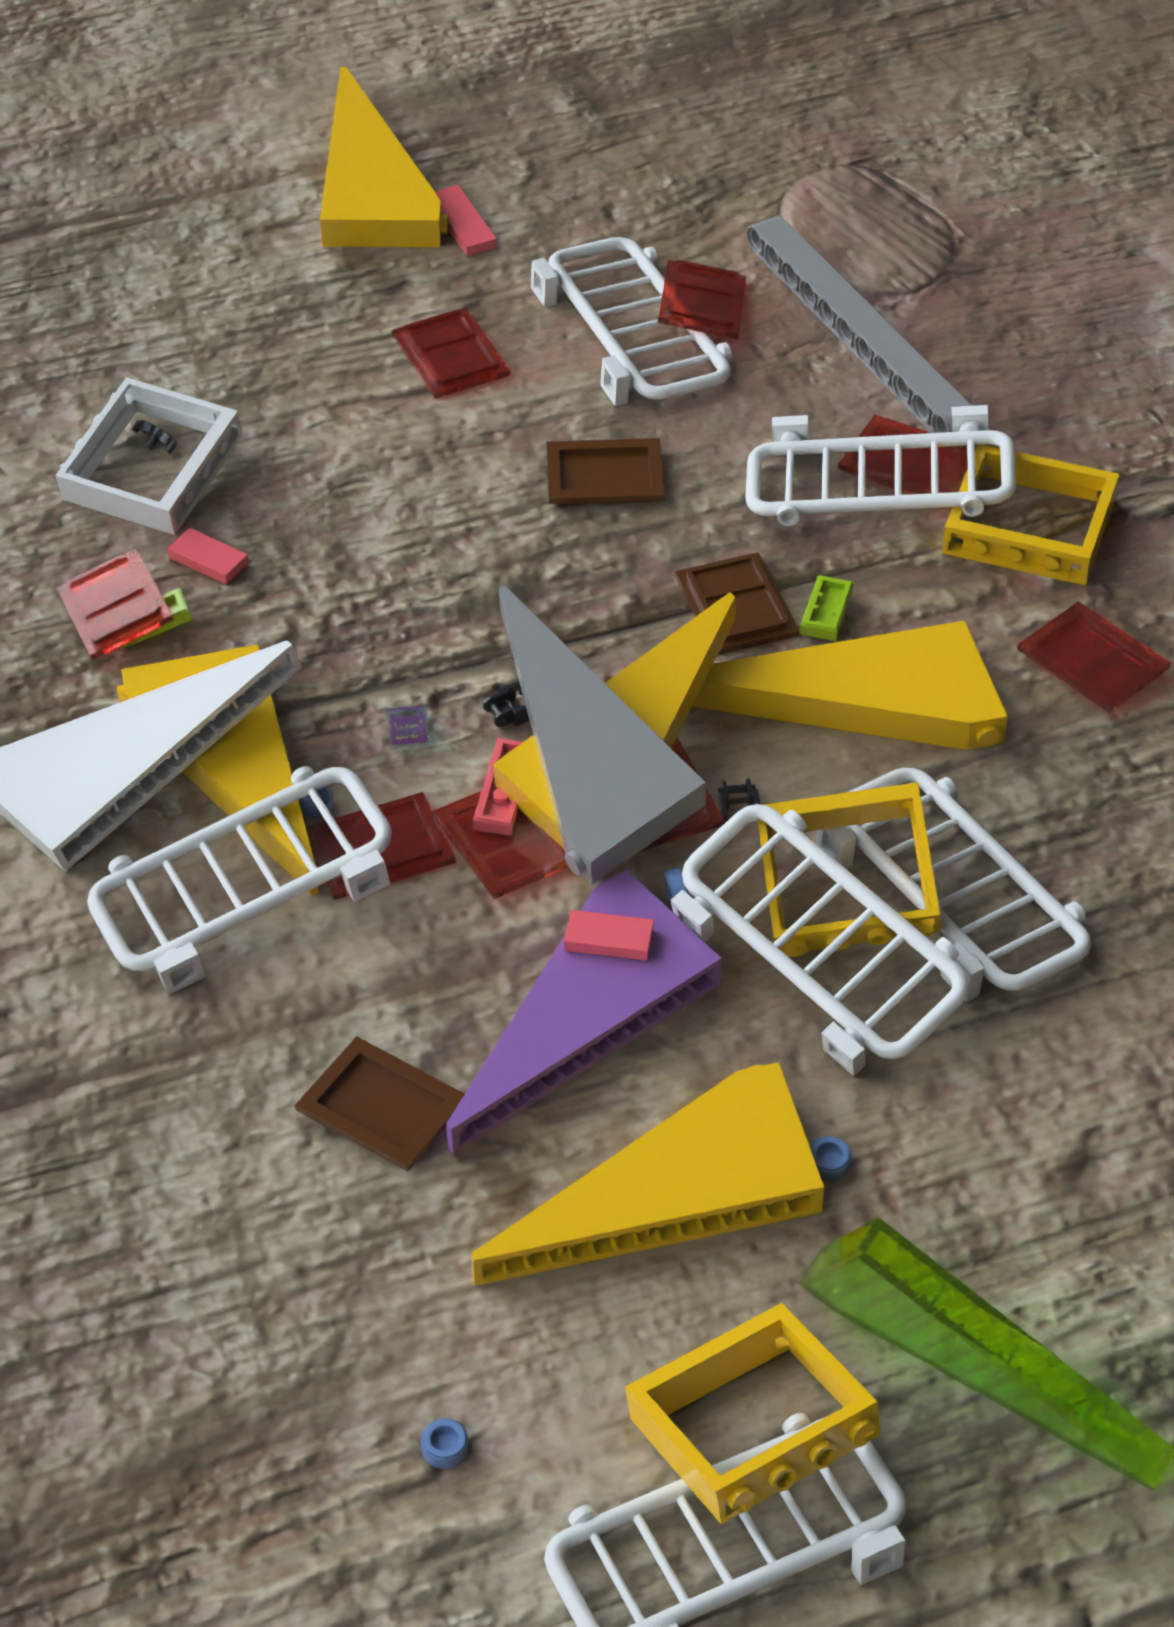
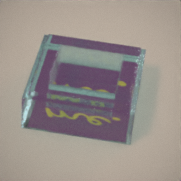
M426 705L387 708L390 746L429 742Z

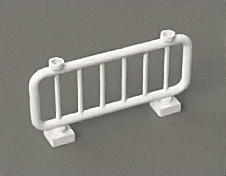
M613 237L561 249L549 258V262L545 258L532 260L531 289L542 305L547 307L557 304V290L562 288L611 355L602 358L601 387L615 406L628 403V390L631 386L641 396L648 399L662 400L723 384L730 377L731 373L729 363L732 360V353L729 345L724 342L716 346L655 267L658 264V257L654 247L651 246L642 250L635 241L623 237ZM616 250L625 251L632 257L567 273L561 265L568 261ZM637 264L646 275L643 278L581 292L572 280ZM647 283H652L661 295L596 312L586 299ZM666 302L675 314L609 331L600 318ZM681 321L690 333V335L626 351L622 349L614 338ZM691 341H696L705 353L704 355L638 371L629 358L630 356ZM709 360L717 369L716 372L662 386L651 385L644 379L646 376Z
M988 405L951 407L952 432L810 440L808 415L772 417L773 442L764 443L756 447L748 457L745 499L751 511L761 516H777L778 522L784 526L795 525L799 521V515L961 507L965 515L974 517L983 512L984 505L1000 504L1014 494L1016 488L1015 446L1013 440L1007 434L996 430H989ZM990 444L999 446L1001 456V487L995 490L976 491L975 445ZM967 446V492L939 493L938 447ZM931 448L932 493L902 495V449ZM895 450V495L865 497L866 451ZM859 452L858 497L829 499L830 453ZM823 454L822 499L792 501L794 455ZM787 456L785 501L765 502L760 499L761 464L767 457Z
M304 766L298 768L291 775L293 785L134 863L127 855L118 856L113 859L108 866L111 874L95 883L89 892L87 903L92 917L115 958L123 967L132 971H145L156 967L161 983L167 994L170 995L206 977L195 947L341 874L346 890L353 902L390 885L385 861L380 854L390 844L392 830L389 822L359 776L352 770L344 767H331L316 774L311 767ZM333 783L344 784L375 830L376 835L374 839L353 850L318 795L317 790ZM307 795H310L346 852L345 855L319 868L316 867L281 811V808ZM271 813H274L310 871L283 886L279 885L244 827ZM236 830L273 891L244 905L208 844ZM199 848L236 909L208 923L205 922L171 862ZM163 866L199 926L170 942L134 880ZM126 884L162 945L142 955L131 952L104 904L107 894Z
M903 767L848 791L853 792L918 782L919 788L927 794L921 797L922 805L933 800L951 818L926 831L927 838L929 839L958 825L976 843L932 865L933 874L981 850L1002 868L938 900L941 933L958 950L959 956L954 961L966 972L969 981L968 995L964 1000L965 1002L979 996L983 976L998 988L1007 991H1019L1029 988L1068 968L1088 955L1091 948V938L1088 931L1082 925L1086 921L1083 908L1077 902H1071L1062 906L954 800L957 797V789L950 778L944 777L936 782L922 770ZM891 820L870 822L862 826L857 824L817 831L816 844L845 869L853 865L856 845L919 910L925 909L922 889L915 883L920 881L919 872L908 876L890 858L913 847V838L883 851L866 833ZM1007 875L1028 894L962 928H959L941 909ZM1032 901H1035L1054 920L987 955L966 935ZM1060 926L1075 942L1072 947L1019 974L1005 973L993 962V960ZM940 972V976L952 988L951 980L945 974Z
M755 804L746 806L733 815L694 851L684 863L682 871L683 883L695 898L693 899L682 889L671 899L673 913L704 942L715 934L712 916L713 914L716 915L843 1026L845 1030L833 1021L821 1033L823 1050L851 1075L855 1076L866 1066L864 1047H867L881 1058L897 1059L907 1056L930 1036L963 1003L968 995L969 981L967 974L954 961L959 956L958 950L944 937H941L934 944L803 833L807 825L797 812L790 809L783 816L777 810L767 805ZM763 821L777 832L714 892L699 879V870L749 823ZM784 838L807 858L751 911L742 917L720 897ZM814 863L837 884L772 943L753 927L750 922ZM842 889L846 890L867 910L808 966L802 969L783 953L780 948ZM872 915H875L892 929L897 936L833 996L814 980L810 974ZM905 940L929 962L864 1023L840 1001ZM935 967L951 980V991L902 1039L896 1042H888L871 1029Z
M796 1413L783 1423L782 1430L785 1433L784 1435L714 1464L712 1467L721 1476L822 1419L811 1423L805 1413ZM869 1441L866 1445L858 1447L854 1451L886 1499V1510L862 1522L829 1467L819 1469L854 1526L820 1541L790 1491L787 1489L779 1492L811 1545L776 1560L748 1511H744L739 1514V1517L759 1548L767 1565L738 1578H732L686 1498L694 1495V1492L682 1479L599 1515L591 1504L578 1507L569 1516L568 1520L571 1527L555 1535L547 1545L544 1561L547 1571L577 1627H600L564 1561V1555L567 1550L588 1540H591L636 1622L628 1627H678L852 1549L851 1571L860 1586L903 1567L905 1539L897 1526L906 1514L907 1502L900 1485L872 1442ZM676 1502L724 1584L690 1599L643 1516ZM632 1521L638 1527L680 1602L646 1619L599 1537Z

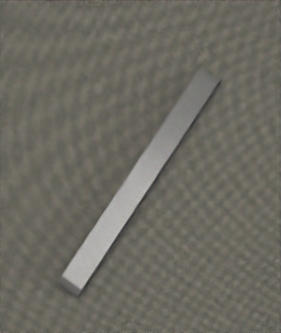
M775 216L748 226L746 236L752 251L931 433L952 432L951 407L971 406V404L784 218Z

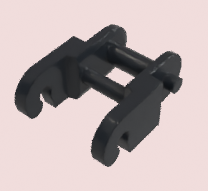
M515 682L498 689V694L492 695L484 701L483 709L486 712H493L495 715L493 721L495 726L504 727L512 723L518 726L530 721L526 705L514 706L512 703L516 699L517 690L520 695H523L520 682ZM505 706H508L509 709H506L504 711L500 709Z
M746 778L745 784L727 786L725 780H722L721 787L717 788L722 824L728 821L729 804L748 803V806L760 804L758 789H756L755 785H751L750 778ZM746 793L747 797L729 799V794Z

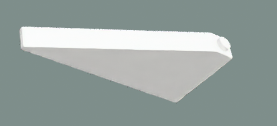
M286 640L0 747V814L66 872L299 671L302 666L293 645Z

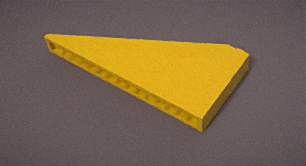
M340 67L320 214L322 247H441V236L448 233V215L441 212L440 198L347 67Z
M729 592L605 682L670 748H672L735 621V596ZM532 735L493 764L495 786L506 793L510 801L511 799L515 801L518 808L564 851L535 738Z
M965 620L713 663L692 706L964 750L1004 744L1008 718Z
M256 644L121 669L124 685L116 686L119 703L259 651V646ZM271 695L182 771L228 816L293 785L291 782L292 773ZM299 800L281 808V811L314 862ZM274 813L244 826L249 836L293 879H297L310 872ZM318 886L307 892L310 895L319 894Z
M779 1062L767 1065H753L747 1069L734 1072L472 1252L474 1285H483L822 1213L824 1185Z

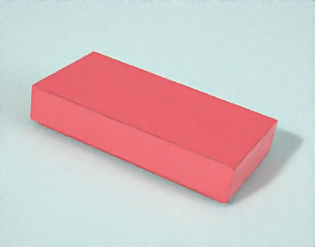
M192 528L187 529L167 548L169 559L226 585L249 564L248 554Z
M571 910L564 939V951L647 961L654 930V919Z

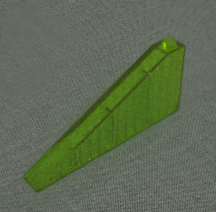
M879 1217L822 1247L798 1283L839 1315L1149 1490H1154L1174 1458L1173 1446Z

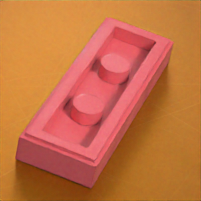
M459 185L435 191L441 200L442 214L448 215V231L466 256L497 248V238Z
M497 738L474 815L473 830L512 836L519 808L515 801L512 799L510 801L508 795L495 786L493 764L523 742Z

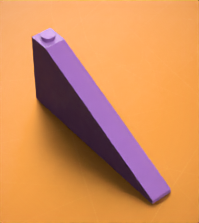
M627 869L612 878L605 879L598 887L594 888L580 911L654 919V930L648 960L564 951V936L446 1123L448 1150L453 1155L721 985L722 958Z

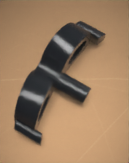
M137 420L131 429L134 433L141 431L151 435L145 445L149 449L153 448L158 439L167 446L166 451L169 454L173 452L177 445L175 438L147 421Z

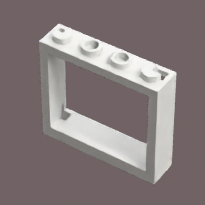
M126 377L117 391L112 393L109 402L102 412L95 416L91 427L84 437L77 441L73 452L66 462L60 465V470L55 476L62 499L176 535L242 438L243 432L238 411ZM136 412L207 433L160 502L88 480Z

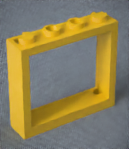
M977 445L975 449L976 485L980 476L1001 481L1000 448L989 445ZM1015 451L1017 485L1098 502L1083 546L963 520L965 514L962 512L961 507H952L945 524L942 554L1086 586L1115 503L1119 474ZM984 466L992 467V470L985 469ZM968 469L959 492L968 491ZM956 538L963 539V544L954 541ZM1072 564L1081 565V570L1072 568Z
M918 782L764 804L777 810L783 816L790 809L797 812L807 825L803 832L910 817L925 909L901 912L899 914L927 938L933 935V933L941 932L940 909ZM757 821L762 847L777 832L767 823ZM774 847L763 857L767 894L779 884ZM781 894L769 904L774 942L788 930L785 929ZM873 916L836 951L847 949L850 945L869 943L871 945H883L894 939L897 934L879 918ZM856 919L803 926L780 950L789 957H799L812 950L825 949Z
M783 1303L772 1307L625 1386L631 1421L720 1524L727 1522L744 1511H749L753 1506L776 1493L787 1490L799 1480L819 1469L828 1467L833 1461L858 1447L866 1445L867 1442L881 1435L878 1401ZM789 1350L843 1408L720 1476L668 1415Z

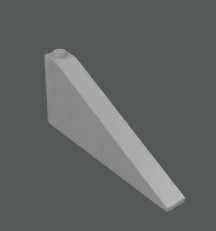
M503 585L498 589L501 615L565 851L564 858L569 868L576 875L582 874L591 884H594L706 805V782L518 597Z

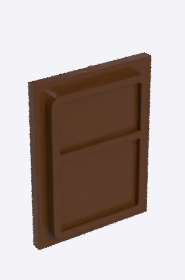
M660 438L546 442V475L548 476L549 504L664 500L665 479L663 478L662 470L663 455L661 454Z
M759 552L675 571V578L695 617L729 592L735 596V621L718 655L799 636L800 630Z
M356 1036L295 1104V1110L408 1172L446 1128V1123L465 1093Z

